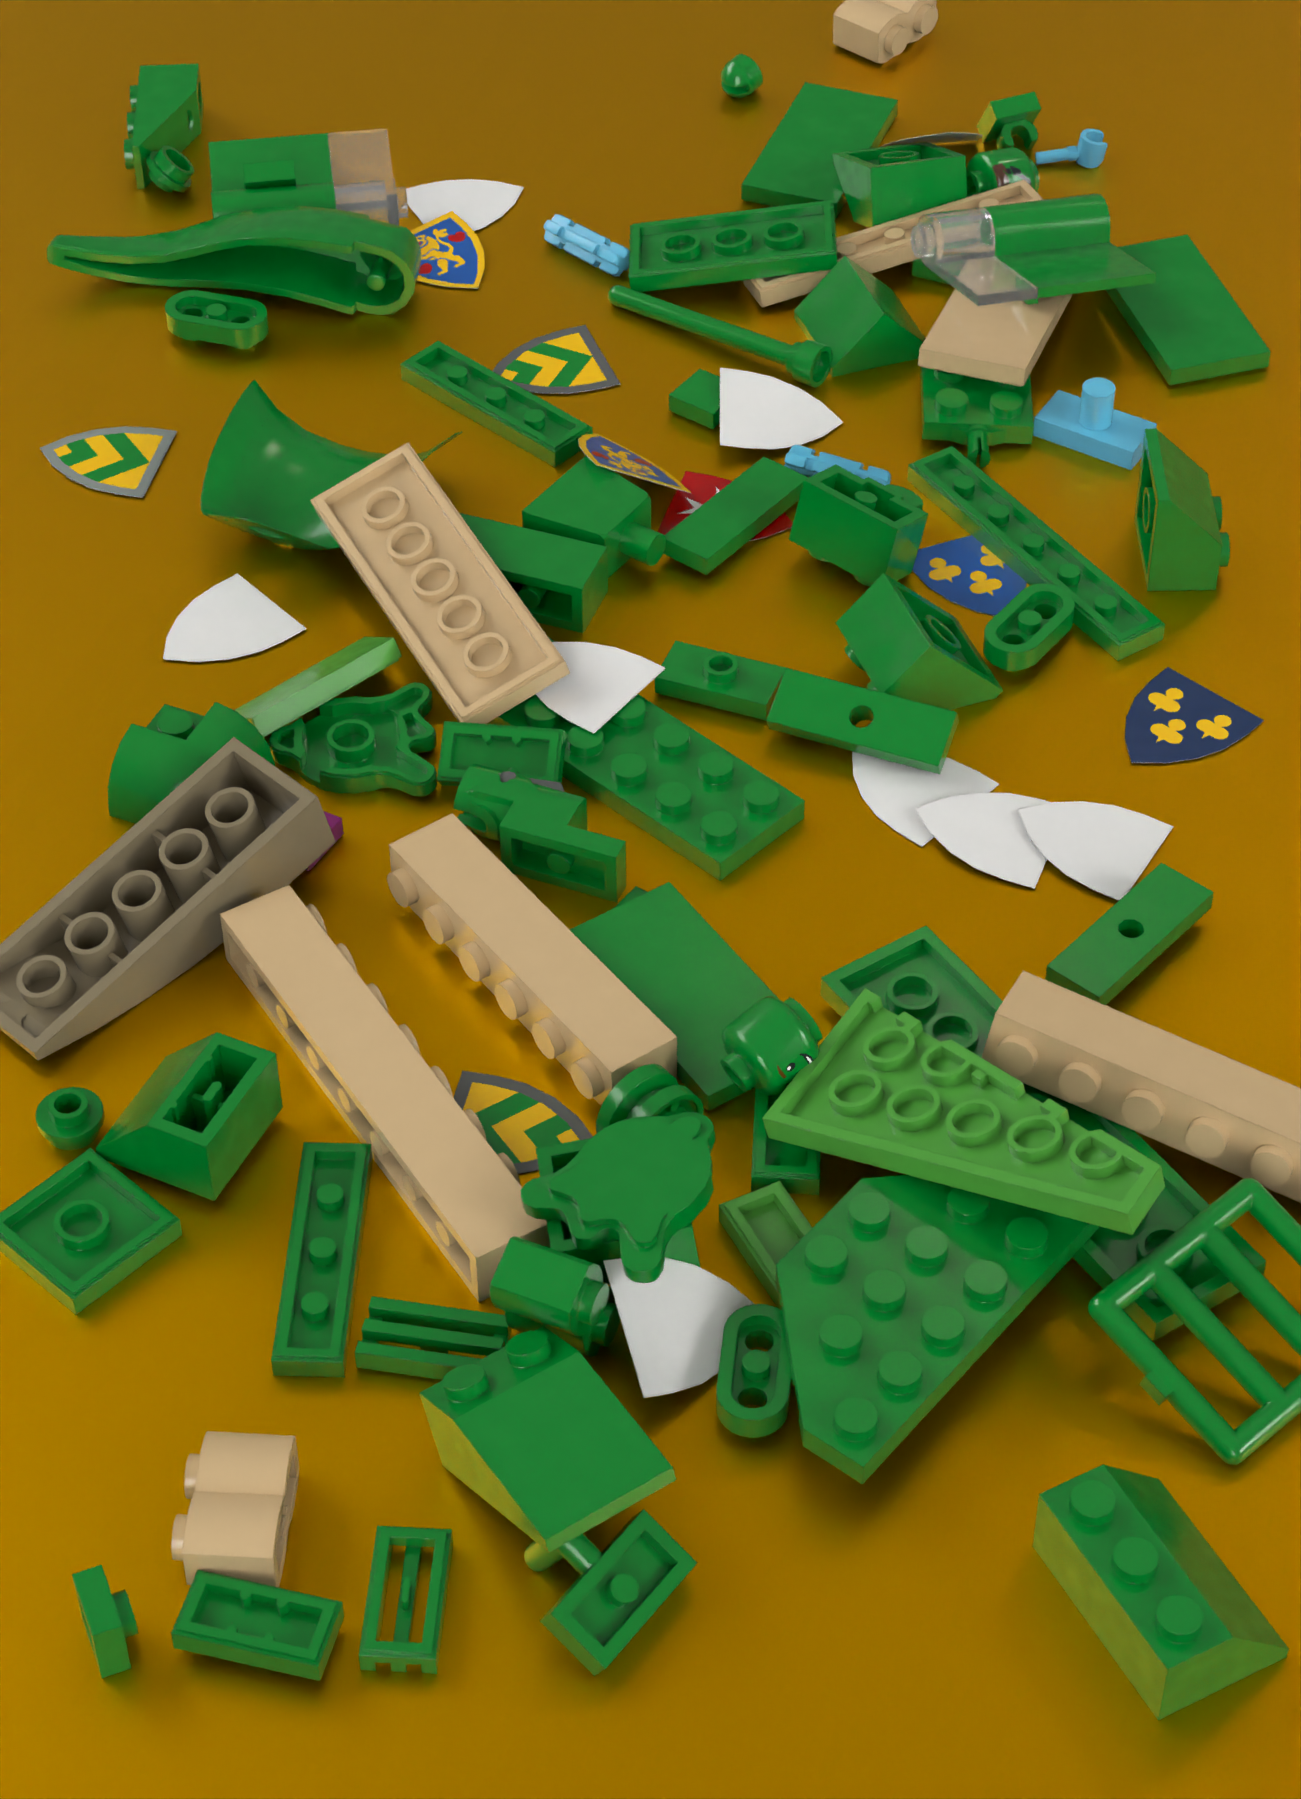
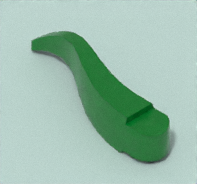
M272 206L235 212L180 230L147 236L57 235L47 247V260L50 264L101 278L153 286L248 290L284 296L347 314H354L357 310L374 315L393 314L407 305L415 291L422 258L421 248L416 236L406 227L369 219V215L311 206Z

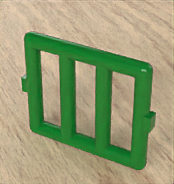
M1244 1178L1092 1297L1088 1304L1090 1317L1145 1375L1139 1385L1159 1406L1167 1400L1225 1463L1230 1465H1237L1243 1462L1301 1413V1374L1283 1388L1173 1270L1198 1250H1201L1301 1357L1300 1313L1222 1232L1248 1211L1301 1266V1225L1259 1181L1253 1178ZM1152 1289L1261 1406L1235 1429L1228 1424L1124 1311V1309L1148 1290Z

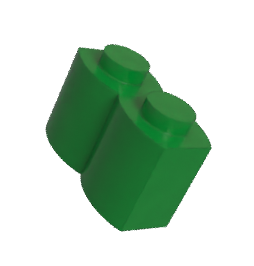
M517 1236L509 1239L490 1283L492 1304L496 1308L505 1311L507 1325L519 1332L537 1330L544 1326L577 1349L581 1354L589 1357L597 1354L600 1345L607 1347L618 1330L620 1316L611 1286L603 1283L602 1270L599 1265Z

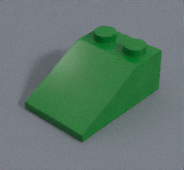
M544 1326L537 1330L515 1335L506 1343L505 1347L474 1364H466L452 1369L443 1377L442 1381L419 1393L442 1466L548 1552L555 1550L677 1480L672 1465L583 1355Z

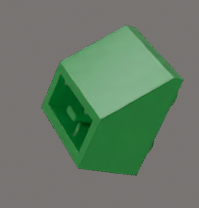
M216 1032L166 1056L95 1148L96 1152L109 1162L215 1201L283 1108L276 1053Z

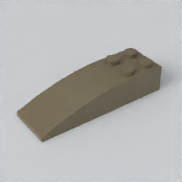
M233 737L0 944V1030L39 1061L112 1021L193 967L224 942L220 919L221 913L289 885L336 842L318 797Z

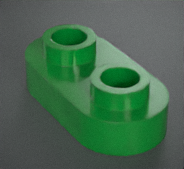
M188 290L173 295L165 304L166 321L169 331L185 340H199L229 345L236 349H248L264 340L269 333L267 309L262 303L253 299L200 290Z
M1034 584L1024 588L987 623L983 642L985 658L991 664L1006 671H1019L1035 665L1072 628L1075 610L1073 596L1066 589L1053 584Z
M752 1304L733 1312L725 1323L716 1388V1412L723 1426L734 1434L750 1438L767 1436L777 1431L787 1419L792 1378L785 1341V1325L782 1310L771 1305ZM756 1347H761V1348L767 1349L768 1351L764 1352V1351H762V1350H756V1349H755V1350H750V1349L756 1348ZM757 1405L759 1406V1408H748L744 1406Z

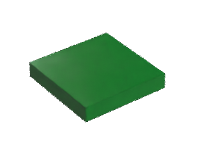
M92 1148L86 1150L0 1212V1252L75 1315L183 1235L181 1222L178 1217Z

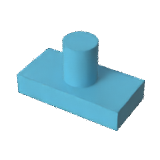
M1096 377L1090 378L1083 383L1081 397L1058 390L1034 417L1033 436L1131 470L1142 457L1145 429H1156L1157 424L1113 409L1116 389L1114 383L1108 379Z

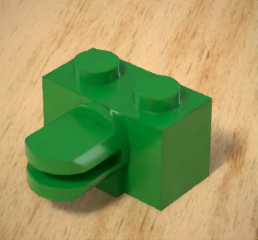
M833 465L804 480L789 540L807 549L809 554L815 559L835 564L853 574L859 583L870 587L883 573L896 581L912 573L928 513L922 510L923 501L913 491L896 485H883L869 477L862 479L838 465Z

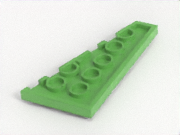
M866 988L818 1047V1057L797 1073L762 1118L768 1138L1131 1235L1134 1234L1165 1188L1160 1164L1101 1129L1086 1130L1069 1119L1068 1110L1050 1098L1044 1103L1025 1093L1023 1082L951 1039L940 1042L923 1031L920 1020L905 1011L897 1016L883 1007L880 996Z

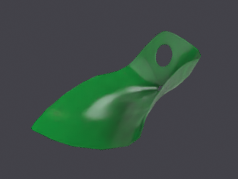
M253 380L238 399L215 443L203 482L201 511L207 517L270 540L276 544L300 549L340 548L316 513L310 500L387 454L367 452L343 446L306 431L278 410L259 384ZM462 432L455 433L432 449L417 453L421 461L425 460L433 451L438 450Z

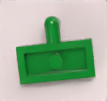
M645 1509L634 1515L602 1552L584 1534L577 1536L551 1552L546 1551L535 1541L528 1545L524 1552L527 1566L534 1571H545L564 1557L580 1574L578 1579L545 1614L540 1622L593 1676L599 1674L610 1665L697 1564Z

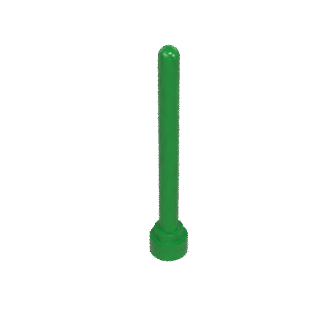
M621 285L613 286L608 292V299L614 306L785 365L786 371L791 373L793 379L797 382L816 388L826 380L830 372L833 354L829 346L812 340H806L803 343L796 342L790 345Z

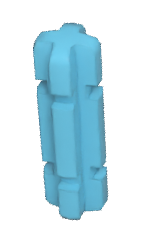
M555 214L551 220L545 222L544 229L546 231L544 239L548 243L563 249L565 252L594 267H599L600 270L612 276L618 277L623 271H628L630 253L628 248L616 242H611L610 239L581 224H575L573 220L560 214Z
M793 445L784 460V466L807 477H811L833 465H838L862 479L869 477L883 485L890 484L891 474L887 470L871 465L868 466V470H864L863 463L825 452H820L819 456H816L815 449L801 445Z

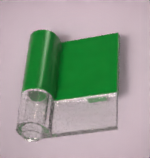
M387 128L208 142L213 219L230 213L272 206H311L344 210L369 215V219L398 226L399 218H408L406 187H396L395 177L392 174ZM294 159L296 185L245 189L243 163Z
M1101 194L923 214L919 218L917 226H914L911 231V246L914 255L917 258H921L926 267L977 306L1021 300L1028 305L1038 304V298L1155 283V272L1110 243V214L1107 203Z

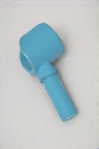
M1085 129L1080 134L1077 146L1035 152L1036 165L1075 160L1086 168H1096L1102 163L1108 144L1102 142L1104 138L1102 131Z

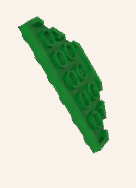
M909 1175L862 1178L776 1264V1287L779 1305L782 1307L785 1341L792 1384L795 1386L803 1447L863 1484L1100 1226Z

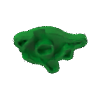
M414 682L384 696H353L331 699L319 706V716L311 719L306 724H304L300 717L293 724L274 731L269 738V747L275 762L294 770L309 784L324 791L359 794L383 788H393L421 797L429 795L437 787L436 769L432 764L416 755V753L431 751L436 746L435 729L424 719L432 709V691L423 683Z
M683 1112L671 1116H642L618 1121L603 1128L585 1142L577 1155L566 1166L555 1173L535 1178L525 1183L521 1189L523 1208L527 1215L536 1219L564 1221L569 1228L573 1244L580 1250L591 1251L607 1240L619 1241L625 1275L637 1283L656 1281L664 1269L665 1252L668 1242L677 1231L691 1223L707 1206L713 1193V1164L710 1153L716 1141L714 1125L707 1116L696 1112Z

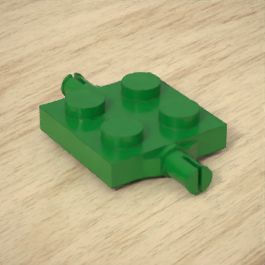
M921 367L922 440H945L967 445V458L976 465L977 455L979 454L980 468L986 467L990 463L989 446L1002 443L1032 444L1034 421L1030 375L1024 386L1020 387Z

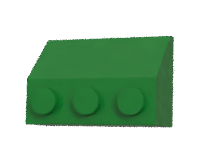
M1103 1464L1039 1494L1032 1547L1158 1721L1287 1657L1289 1651L1287 1645L1160 1479Z

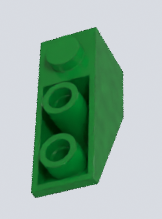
M199 64L141 65L138 85H130L131 112H127L128 139H124V159L127 170L135 169L137 189H145L152 182L148 175L150 169L146 164V158L152 151H159L164 145H167L182 152L202 133L204 105Z

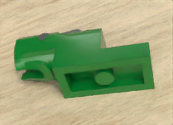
M476 763L469 766L461 779L454 800L453 808L464 811L457 818L473 833L500 841L501 862L513 874L612 902H618L626 888V841L588 831L587 798L564 792L563 785L559 782L516 775V773L511 771L504 772Z

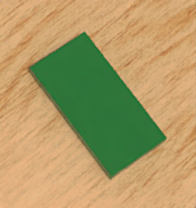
M805 82L741 184V199L773 207L831 200L834 203L835 218L837 219L847 200L833 163V153L878 148L897 116L898 100Z
M831 200L632 224L630 225L629 248L630 289L638 292L832 270L838 263L834 203Z
M1188 235L1118 247L1155 272V283L1107 289L1106 292L1170 386L1269 366L1271 351Z
M670 882L570 929L677 1036V1077L701 1099L707 1111L745 1093L733 1083L720 1063V1060L727 1056L723 1046L722 1031L763 997L773 996L777 999L779 998Z

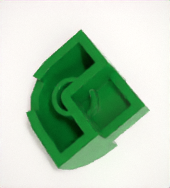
M217 702L213 704L205 716L164 704L146 728L131 724L119 744L112 763L108 783L109 815L136 824L233 737L275 766L269 744L258 729L237 711Z

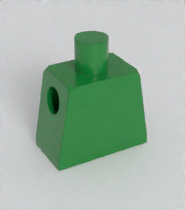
M584 456L522 510V526L524 528L606 546L608 578L630 558L649 566L655 565L661 559L666 547L665 535L651 529V498L648 493L614 471L595 465L587 456Z

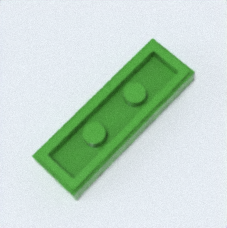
M363 637L238 707L235 711L252 723L261 735L265 737L399 661L402 655L395 638Z

